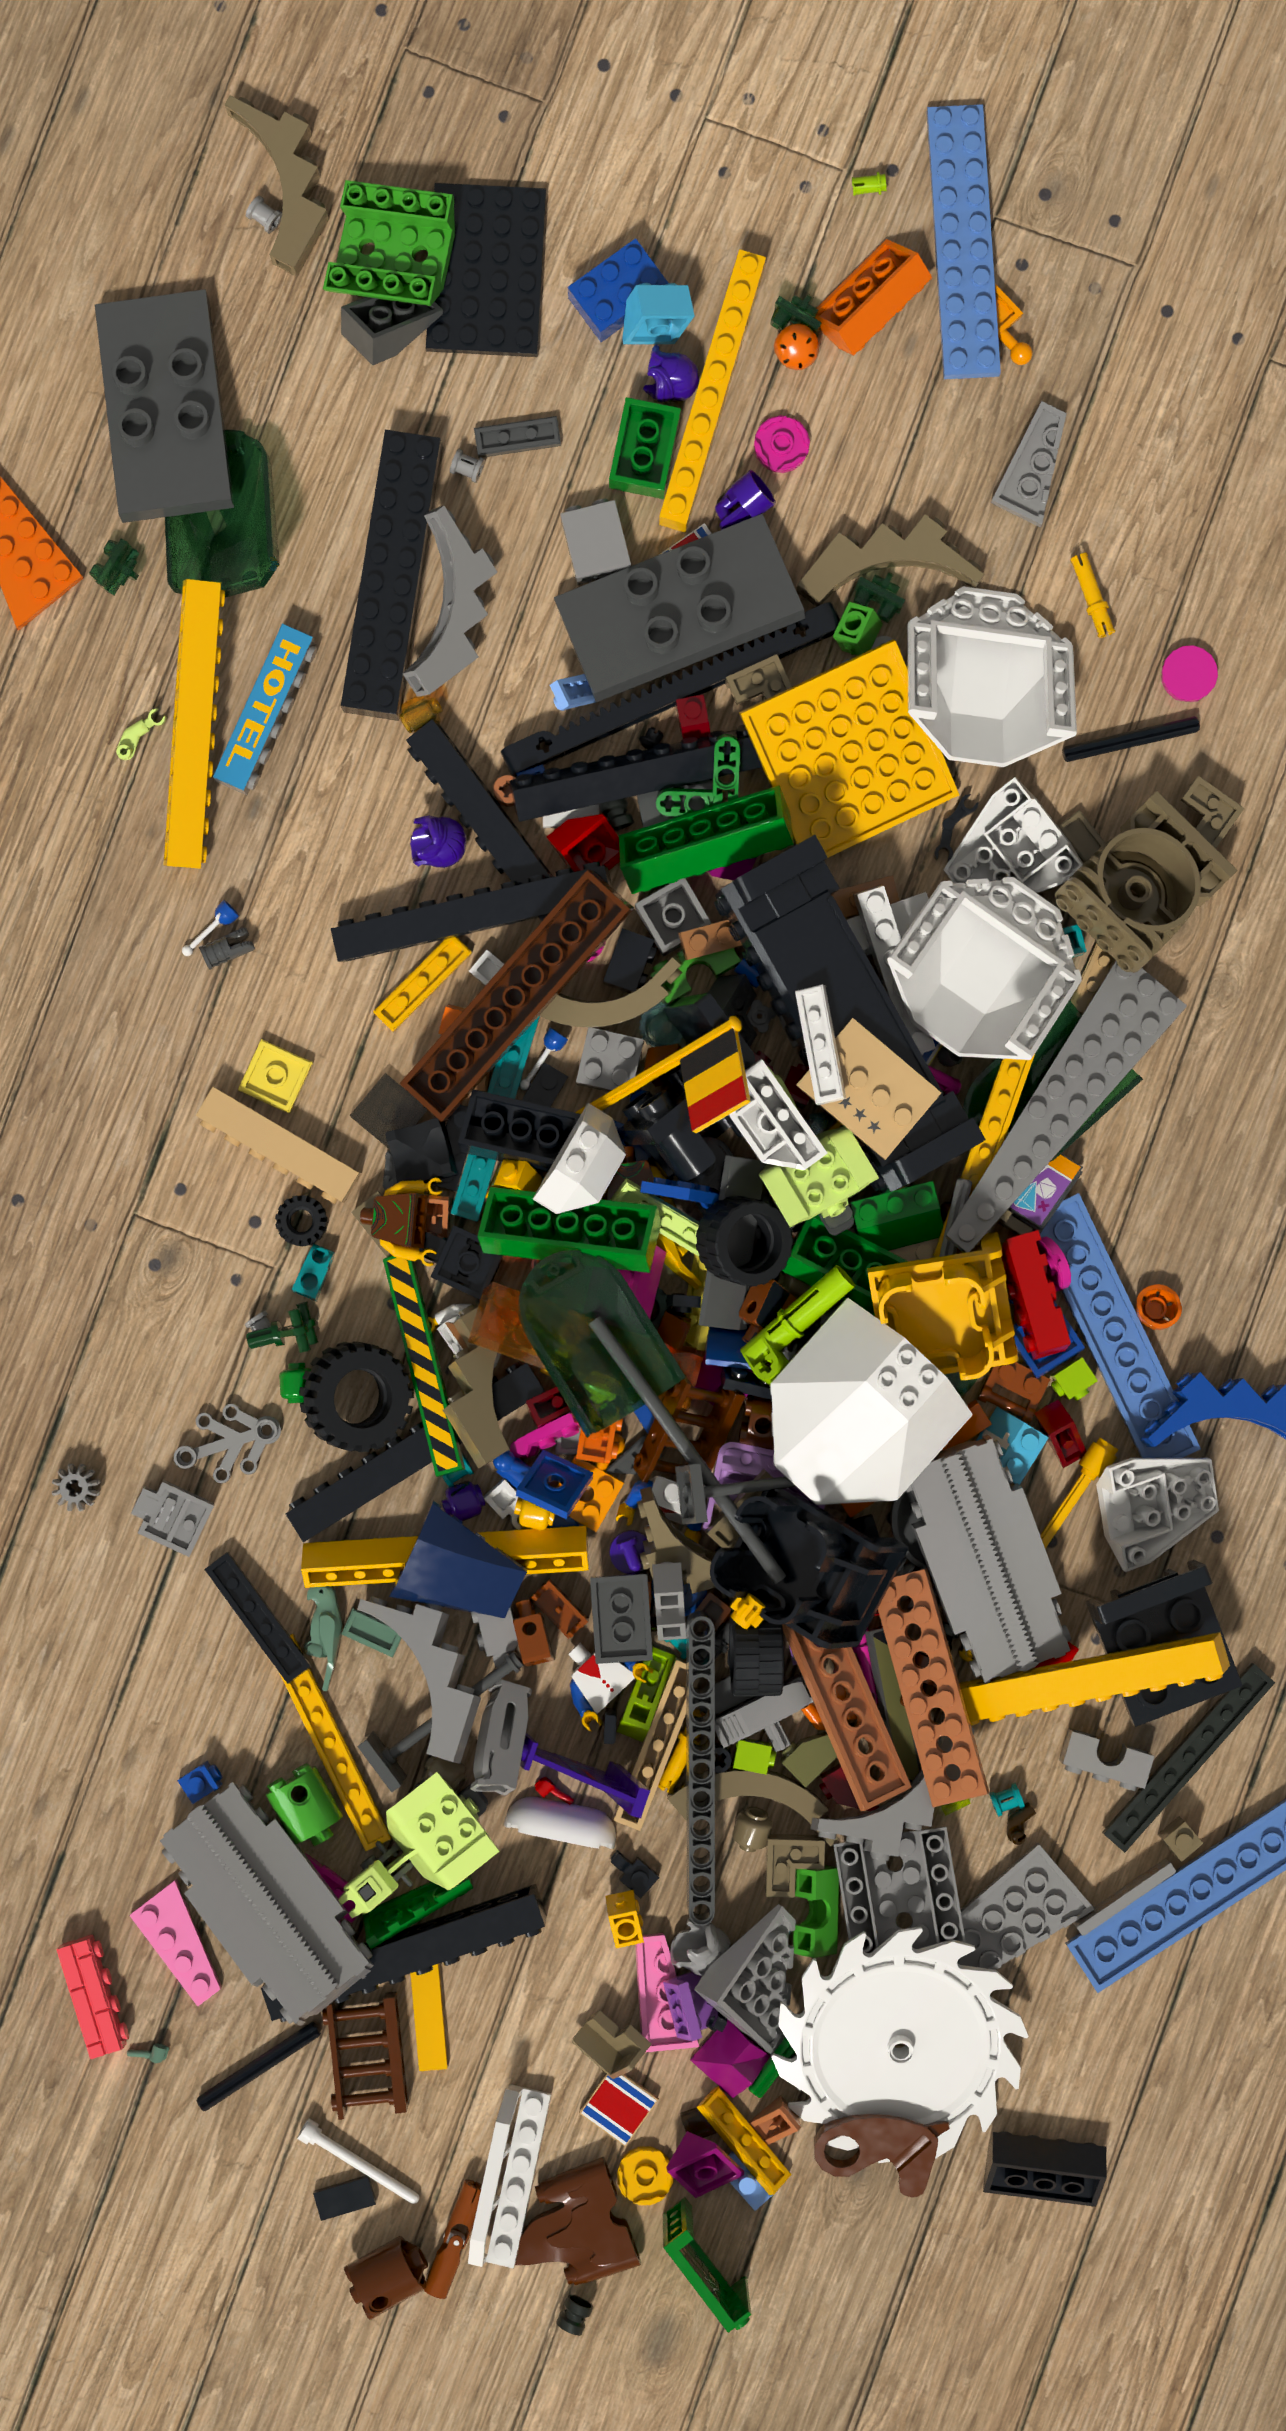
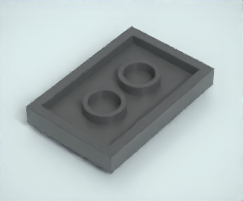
M647 1573L590 1577L596 1664L653 1660Z

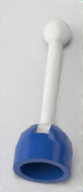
M223 900L215 909L216 920L190 945H185L182 948V953L185 956L192 955L193 949L219 924H231L240 915L227 901Z
M551 1027L548 1029L544 1036L546 1049L527 1078L520 1081L519 1086L522 1090L529 1089L531 1080L549 1053L561 1050L569 1039Z

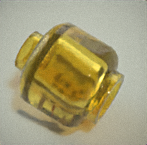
M428 695L415 696L402 704V713L399 714V717L409 733H415L432 719L439 725L441 722L439 713L443 712V709L436 697L430 699Z

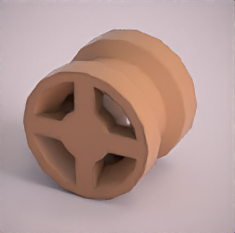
M510 775L498 778L493 787L496 800L506 807L514 806L509 780H514L515 777Z

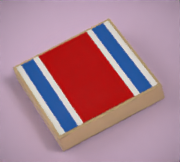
M605 2074L580 2109L579 2114L626 2147L659 2098L626 2074L615 2079Z

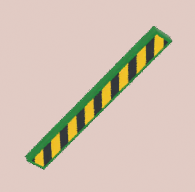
M393 1256L384 1258L386 1275L436 1477H441L465 1470L457 1433L443 1412V1409L449 1405L415 1263L414 1261Z

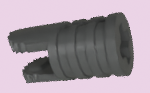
M241 928L211 943L199 946L209 970L255 949L251 941L240 943L249 936L247 928Z

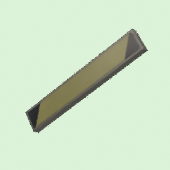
M883 1626L865 1632L881 1717L911 1784L920 1772L921 1767L906 1709L900 1704L901 1691Z

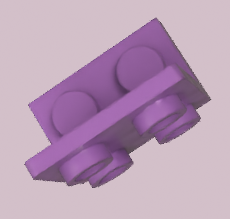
M692 1971L663 1982L677 2038L688 2041L702 2038L700 2030L708 2028L706 2027V2022L714 2009L694 1990L702 1976L694 1974Z

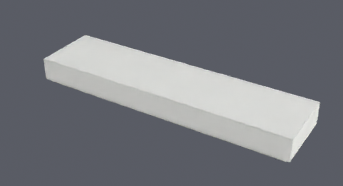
M822 984L797 990L795 994L815 1102L817 1105L844 1100L846 1099L826 987Z

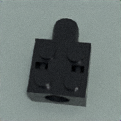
M455 1225L448 1239L434 1232H425L424 1249L431 1248L437 1253L428 1252L424 1255V1258L436 1263L431 1278L484 1301L504 1255L483 1253L481 1246L475 1244L476 1242L480 1243L478 1236Z

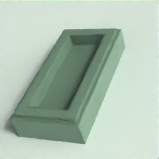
M356 1608L352 1609L341 1633L392 1658L402 1639L384 1622Z

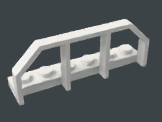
M510 2084L505 2090L495 2123L470 2239L468 2264L482 2267L485 2262L513 2269L515 2267L551 2093ZM521 2096L512 2142L508 2144L507 2139L518 2098ZM509 2153L501 2193L498 2196L496 2195L502 2162ZM498 2205L488 2254H486L485 2244L491 2213Z

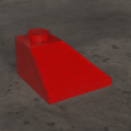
M603 814L568 819L546 836L558 855L569 868H572L573 872L584 870L583 865L593 862H600V866L605 865L610 870L620 862L619 837Z

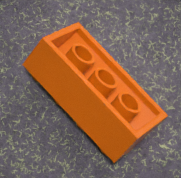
M886 239L808 318L839 349L854 356L864 348L865 344L877 332L885 327V324L896 313L905 307L908 301L923 290L924 286L932 279V276L917 252Z

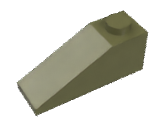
M856 1721V1722H853V1723H850L849 1725H850L851 1727H855L856 1724H857V1721ZM826 1731L800 1739L797 1743L792 1741L791 1745L781 1752L784 1755L781 1758L782 1764L805 1788L837 1758Z

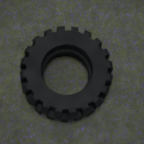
M353 1341L352 1343H338L335 1348L328 1347L322 1351L323 1356L321 1358L315 1357L310 1363L313 1368L310 1372L305 1371L302 1379L306 1380L305 1387H300L299 1395L304 1396V1402L300 1403L301 1412L307 1415L305 1422L308 1427L314 1429V1434L319 1439L343 1450L369 1452L371 1448L377 1450L384 1447L386 1440L392 1442L398 1437L395 1433L398 1428L404 1430L408 1423L404 1420L406 1413L411 1415L413 1406L408 1405L409 1398H414V1389L408 1387V1383L412 1382L409 1373L403 1371L404 1364L399 1359H395L393 1353L373 1344ZM353 1370H364L374 1377L379 1390V1398L375 1410L367 1419L360 1423H348L341 1419L334 1404V1394L338 1383L347 1373Z

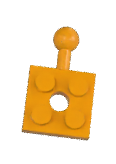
M995 284L998 338L1011 350V360L1017 365H1025L1032 358V348L1025 342L1018 343L1007 331L1022 317L1023 312Z
M615 1433L614 1442H619L618 1455L625 1448V1440L620 1434ZM575 1455L571 1463L593 1472V1479L589 1486L594 1490V1497L589 1501L579 1499L569 1517L597 1532L625 1482L606 1472L607 1464L596 1463L594 1465L589 1461L577 1460Z

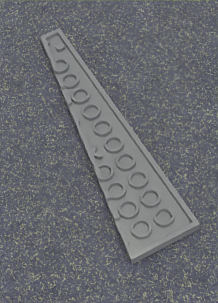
M1116 961L945 1238L963 1253L971 1252L1185 1010L1187 1005L1143 968L1135 973L1126 972L1118 966Z
M1036 1843L961 1909L966 1943L974 1945L975 1950L961 1957L957 1963L965 1966L997 1970L1001 1968V1965L1014 1957H1019L1027 1949L1039 1942L1045 1941L1053 1933L1063 1927L1066 1928L1095 1910V1908L1040 1844Z

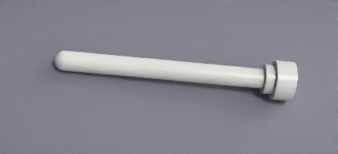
M310 2118L306 2121L297 2136L298 2140L306 2145L308 2143L312 2145L314 2143L318 2144L408 2202L415 2204L419 2201L418 2193L322 2134V2129L318 2127L319 2124Z

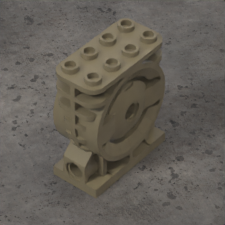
M1158 791L1120 827L1121 833L1102 845L1055 893L1058 907L1068 912L1076 920L1079 928L1088 932L1096 940L1097 945L1103 951L1108 952L1117 961L1118 966L1126 972H1138L1184 925L1195 907H1201L1238 871ZM1130 890H1133L1137 894L1138 898L1134 897L1131 894Z

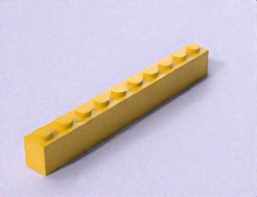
M740 249L738 251L660 512L659 525L685 533L687 531L764 273L766 257Z
M186 579L183 581L164 866L201 869V863H205L207 857V847L202 845L203 835L208 834L209 819L204 817L205 806H210L211 791L206 788L207 778H211L213 772V762L208 760L209 750L214 749L215 734L210 732L211 721L215 722L217 715V705L212 703L213 693L218 692L219 677L214 676L215 664L219 665L221 658V648L216 647L217 636H221L223 630V619H219V607H223L225 601V590H220L221 583Z
M586 1526L546 1528L543 1531L526 1529L477 1532L485 1538V1542L495 1549L498 1547L528 1569L526 1574L589 1571ZM418 1536L303 1543L301 1571L305 1588L396 1582Z
M1218 1632L1033 1668L1027 1671H1018L1004 1677L998 1676L990 1679L991 1682L986 1684L982 1679L961 1682L959 1685L970 1724L973 1726L982 1719L989 1718L990 1722H995L1006 1718V1715L1014 1713L1016 1717H1022L1031 1714L1032 1710L1042 1709V1712H1048L1059 1708V1705L1062 1704L1075 1707L1084 1704L1085 1700L1094 1698L1096 1702H1102L1111 1699L1112 1695L1122 1693L1123 1697L1136 1695L1140 1690L1150 1688L1151 1692L1163 1690L1167 1688V1685L1177 1683L1178 1686H1187L1194 1683L1195 1679L1205 1678L1206 1681H1214L1223 1677L1230 1664L1221 1633Z

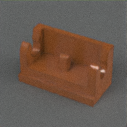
M550 1578L530 1597L533 1603L568 1639L572 1638L589 1621V1618Z

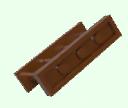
M676 1370L673 1379L668 1383L667 1392L662 1403L676 1422L704 1428L697 1441L690 1440V1442L712 1471L718 1452L724 1445L746 1396L743 1393L723 1388L719 1392L693 1387L681 1370ZM686 1397L715 1403L710 1415L707 1417L680 1410ZM656 1418L640 1453L635 1457L633 1466L642 1482L648 1483L653 1470L676 1475L675 1467L684 1466L658 1460L664 1446L676 1449L677 1447Z
M397 1991L385 1993L383 2002H379V2005L336 2010L335 2001L330 2003L322 2010L324 2026L328 2025L335 2085V2094H331L332 2111H337L338 2120L345 2118L346 2107L388 2102L389 2105H394L395 2114L406 2113L409 2104ZM371 2017L385 2019L386 2030H382L381 2034L339 2038L337 2021ZM383 2045V2048H388L389 2059H385V2062L344 2067L341 2064L340 2050ZM386 2074L387 2077L391 2076L392 2087H389L388 2091L345 2095L343 2078Z

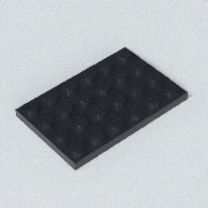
M434 183V192L453 194L455 236L444 289L434 301L443 309V314L427 328L426 352L538 357L546 188Z

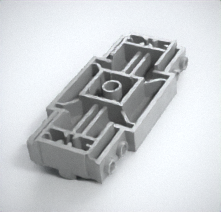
M989 1435L982 1436L983 1439L978 1441L968 1440L940 1451L906 1490L907 1493L912 1492L915 1502L911 1503V1507L916 1519H922L911 1525L949 1627L955 1635L964 1632V1634L960 1635V1639L965 1651L970 1650L974 1660L969 1661L974 1676H980L985 1684L991 1682L990 1679L998 1676L1004 1677L1017 1671H1027L1035 1668L1040 1662L1053 1657L1056 1659L1064 1656L1066 1652L1070 1651L1068 1642L1071 1641L1066 1625L1061 1626L1058 1616L1062 1614L1056 1598L1051 1599L1062 1593L1026 1495L1018 1483L1009 1485L1013 1482L1008 1467H1002L999 1457L1003 1456L1001 1446L998 1440L993 1441Z
M232 1782L224 1792L218 1793L206 1804L195 1808L189 1813L185 1821L175 1829L171 1828L163 1835L164 1838L160 1840L165 1847L162 1853L171 1864L174 1862L178 1864L181 1869L178 1874L188 1887L191 1884L193 1885L184 1894L251 1985L259 1987L265 1982V1985L262 1987L272 2001L277 1998L283 2006L280 2009V2013L289 2024L294 2021L295 2024L302 2026L305 2023L304 2020L309 2016L317 2015L359 1979H364L374 1966L370 1961L373 1955L363 1942L358 1945L352 1937L356 1932L347 1920L340 1921L349 1912L343 1904L341 1905L338 1897L301 1848L294 1843L281 1822L274 1819L271 1823L267 1824L270 1818L261 1807L256 1809L250 1801L254 1797L244 1785L239 1787Z

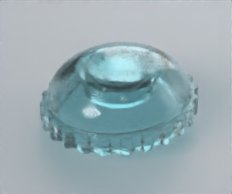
M661 1002L641 1015V1020L639 1021L640 1035L643 1036L642 1039L646 1041V1044L651 1047L677 1044L683 1038L664 1012V1009L669 1005L667 1003L663 1004Z

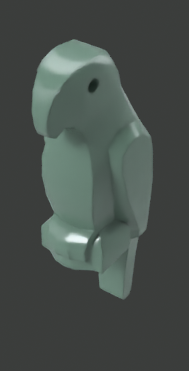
M333 1586L310 1587L307 1592V1600L312 1599L315 1601L317 1607L310 1625L311 1640L304 1644V1653L319 1658L327 1657L328 1663L322 1688L325 1692L329 1689L343 1625L336 1591Z

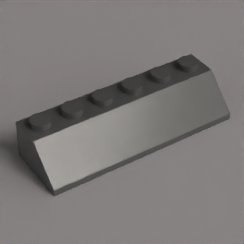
M726 1155L719 1200L729 1196H744L765 1201L772 1205V1197L759 1176V1173L767 1163H762L760 1159ZM751 1214L738 1220L728 1237V1254L736 1267L747 1264L755 1256L760 1246V1227ZM707 1270L698 1325L747 1330L749 1324L739 1317V1311L750 1286H743L720 1279Z

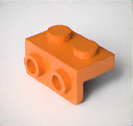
M591 1403L584 1407L583 1415H585L588 1424L581 1427L576 1454L577 1460L609 1465L611 1459L617 1458L619 1442H614L615 1430L621 1431L624 1414H618L619 1407Z

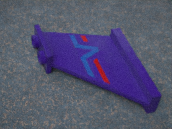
M526 1732L520 1763L524 1770L529 1771L534 1760L604 1791L629 1815L637 1818L642 1817L650 1790L622 1765L609 1761L606 1772L537 1748L538 1743Z

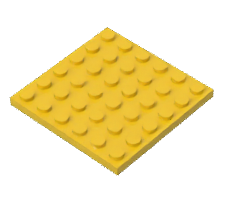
M893 639L739 712L771 787L780 785L790 811L792 833L796 845L816 835L828 858L959 796L941 750L908 713V669L898 645Z

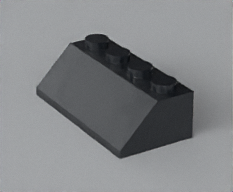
M472 1089L458 1145L463 1153L497 1161H527L534 1169L548 1172L581 1114Z
M993 2132L988 2145L983 2192L1096 2207L1107 2179L1106 2146H1098L1089 2142L1084 2144L1069 2142L1065 2139H1044L1035 2135L1021 2136L1013 2135L1009 2132Z

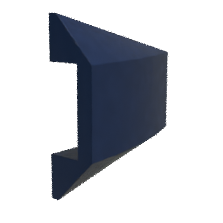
M433 1500L422 1524L420 1534L403 1570L398 1575L389 1597L505 1618L528 1569L498 1547L495 1549L485 1542L483 1536L477 1532L474 1534L462 1525L463 1522L454 1515L451 1517L441 1509L442 1506Z

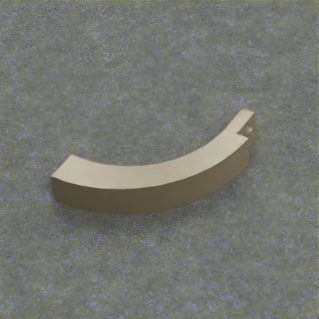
M677 956L672 957L644 986L627 996L614 1000L585 1001L559 993L539 1016L574 1027H603L633 1019L649 1011L672 993L665 983L668 982L671 985L683 973L679 969L684 963Z
M731 1767L723 1773H715V1802L737 1796L764 1797L792 1808L810 1824L812 1823V1818H822L821 1816L829 1810L827 1805L807 1787L805 1788L794 1779L768 1770L767 1775ZM685 1782L674 1789L673 1793H669L667 1798L687 1821ZM698 1791L693 1799L698 1802L704 1801L708 1793ZM837 1834L835 1839L823 1838L830 1847L839 1840Z

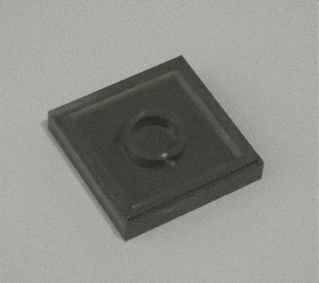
M385 1073L350 1114V1117L390 1150L385 1132L417 1125L428 1109Z

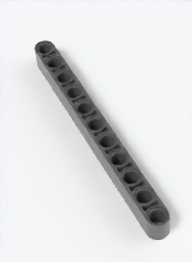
M694 1611L689 1615L686 1622L687 1909L692 1922L700 1926L709 1924L715 1915V1628L711 1617L706 1612ZM705 1620L708 1622V1626L703 1632H696L693 1630L695 1622ZM702 1648L708 1651L707 1657L703 1660L698 1661L693 1658L694 1652ZM699 1677L708 1679L707 1685L702 1689L693 1687V1682ZM702 1705L708 1708L706 1715L703 1717L693 1715L694 1709ZM699 1734L708 1736V1740L703 1745L693 1743L694 1738ZM702 1762L708 1765L707 1770L699 1774L693 1771L694 1766ZM705 1791L708 1793V1796L704 1801L698 1802L693 1799L695 1793ZM704 1819L708 1821L704 1829L697 1830L693 1827L697 1820ZM702 1847L708 1850L706 1856L702 1858H697L693 1855L698 1848ZM698 1876L708 1878L706 1884L702 1886H697L693 1882ZM699 1904L708 1906L706 1912L702 1914L695 1913L694 1908Z

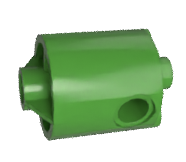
M306 1763L293 1770L294 1776L285 1781L281 1777L267 1785L270 1791L266 1793V1796L283 1828L294 1843L298 1844L310 1839L313 1846H316L334 1835L330 1826L339 1821L343 1814L317 1767H310ZM298 1785L303 1786V1797L293 1800L291 1798L292 1789Z

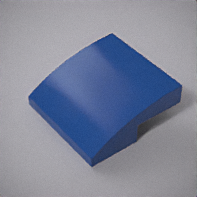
M709 1327L705 1364L751 1369L740 1351L746 1344L742 1338L747 1330Z

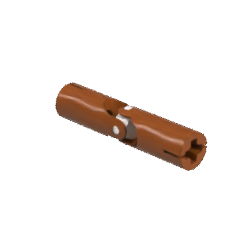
M469 2179L464 2180L443 2235V2243L436 2253L426 2279L427 2286L424 2291L439 2299L447 2298L460 2264V2251L467 2245L473 2230L482 2184ZM457 2224H464L467 2226V2231L464 2235L460 2230L452 2228Z

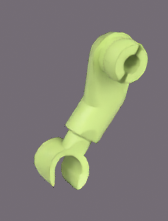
M152 709L149 712L148 718L145 720L141 719L126 728L116 749L118 757L122 760L131 759L140 737L149 732V728L152 726L163 725L167 717L164 716L159 723L155 722L153 715L158 709Z

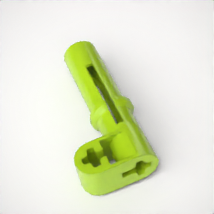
M836 1265L788 1308L785 1310L780 1309L777 1312V1317L740 1349L743 1357L759 1379L770 1385L789 1363L782 1350L795 1338L801 1339L804 1336L803 1331L855 1287L853 1280L840 1266ZM768 1362H770V1363H771V1365H770L771 1368H769V1367L766 1366L765 1364H767Z

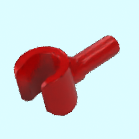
M547 1777L541 1778L534 1785L535 1790L543 1798L551 1792L569 1805L574 1800L555 1787L553 1782Z

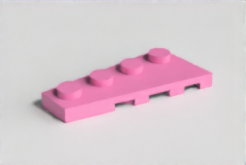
M175 1879L129 1916L195 2004L199 2006L218 1992L222 1986L210 1957L204 1949L201 1941L202 1938L191 1918L188 1905L180 1892L178 1881Z
M663 1933L643 1935L644 1943L635 1944L640 2034L651 2043L646 2052L699 2047L697 2040L688 2041L677 2038L663 1982L677 1976L675 1967L671 1962V1955L665 1935Z

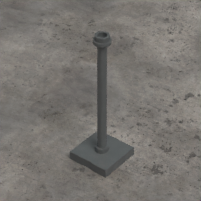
M701 1463L675 1467L682 1524L708 1522L706 1498L796 1487L785 1476L704 1486Z
M515 1652L506 1654L504 1656L506 1661L471 1687L474 1689L473 1695H481L512 1670L516 1673L521 1671L520 1668L524 1664ZM432 1717L391 1748L385 1747L374 1731L364 1737L357 1746L391 1792L399 1788L407 1777L406 1773L397 1763V1757L431 1732Z

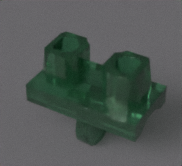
M808 294L802 300L795 295L790 303L779 296L775 302L770 325L782 331L791 321L794 324H803L810 327L818 336L821 332L820 327L822 323L814 318L819 311L811 305L814 297Z
M120 539L119 542L108 540L103 552L109 557L105 566L99 563L94 564L89 572L96 580L95 582L113 596H115L120 585H125L128 578L136 581L139 577L133 571L138 563L136 558L139 552L123 539Z
M888 572L885 579L875 574L872 582L860 577L855 588L856 594L853 603L868 607L871 600L881 604L877 615L880 620L889 623L896 613H900L905 599L896 595L900 587L891 582L894 574Z

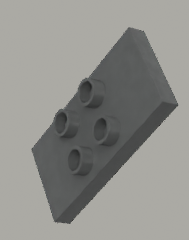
M206 289L95 304L117 506L122 523L234 508L210 302Z
M763 513L554 597L556 607L596 702L805 619L803 605Z

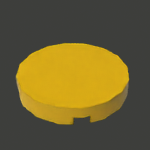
M639 2146L628 2151L622 2157L617 2168V2184L621 2193L638 2205H653L662 2201L673 2184V2177L667 2172L666 2168L670 2161L669 2158L661 2150L651 2146Z

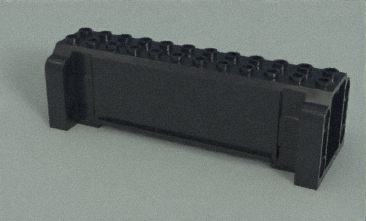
M813 835L721 888L715 895L717 901L714 904L722 917L726 915L731 926L728 929L731 936L736 942L740 940L745 951L742 954L745 961L750 967L754 965L759 976L756 979L759 986L764 992L768 990L773 999L770 1002L771 1007L778 1017L782 1015L787 1024L784 1027L785 1032L792 1042L796 1040L801 1049L798 1052L799 1057L806 1067L809 1064L795 991L823 984L826 987L835 1038L847 1023L854 1018L941 1092L940 1096L886 1160L854 1135L879 1179L870 1184L875 1191L880 1190L882 1194L890 1193L919 1179L984 1142L986 1139L974 1118L967 1117L955 1093L951 1091L943 1094L832 896L840 888L825 863L828 857L816 835Z

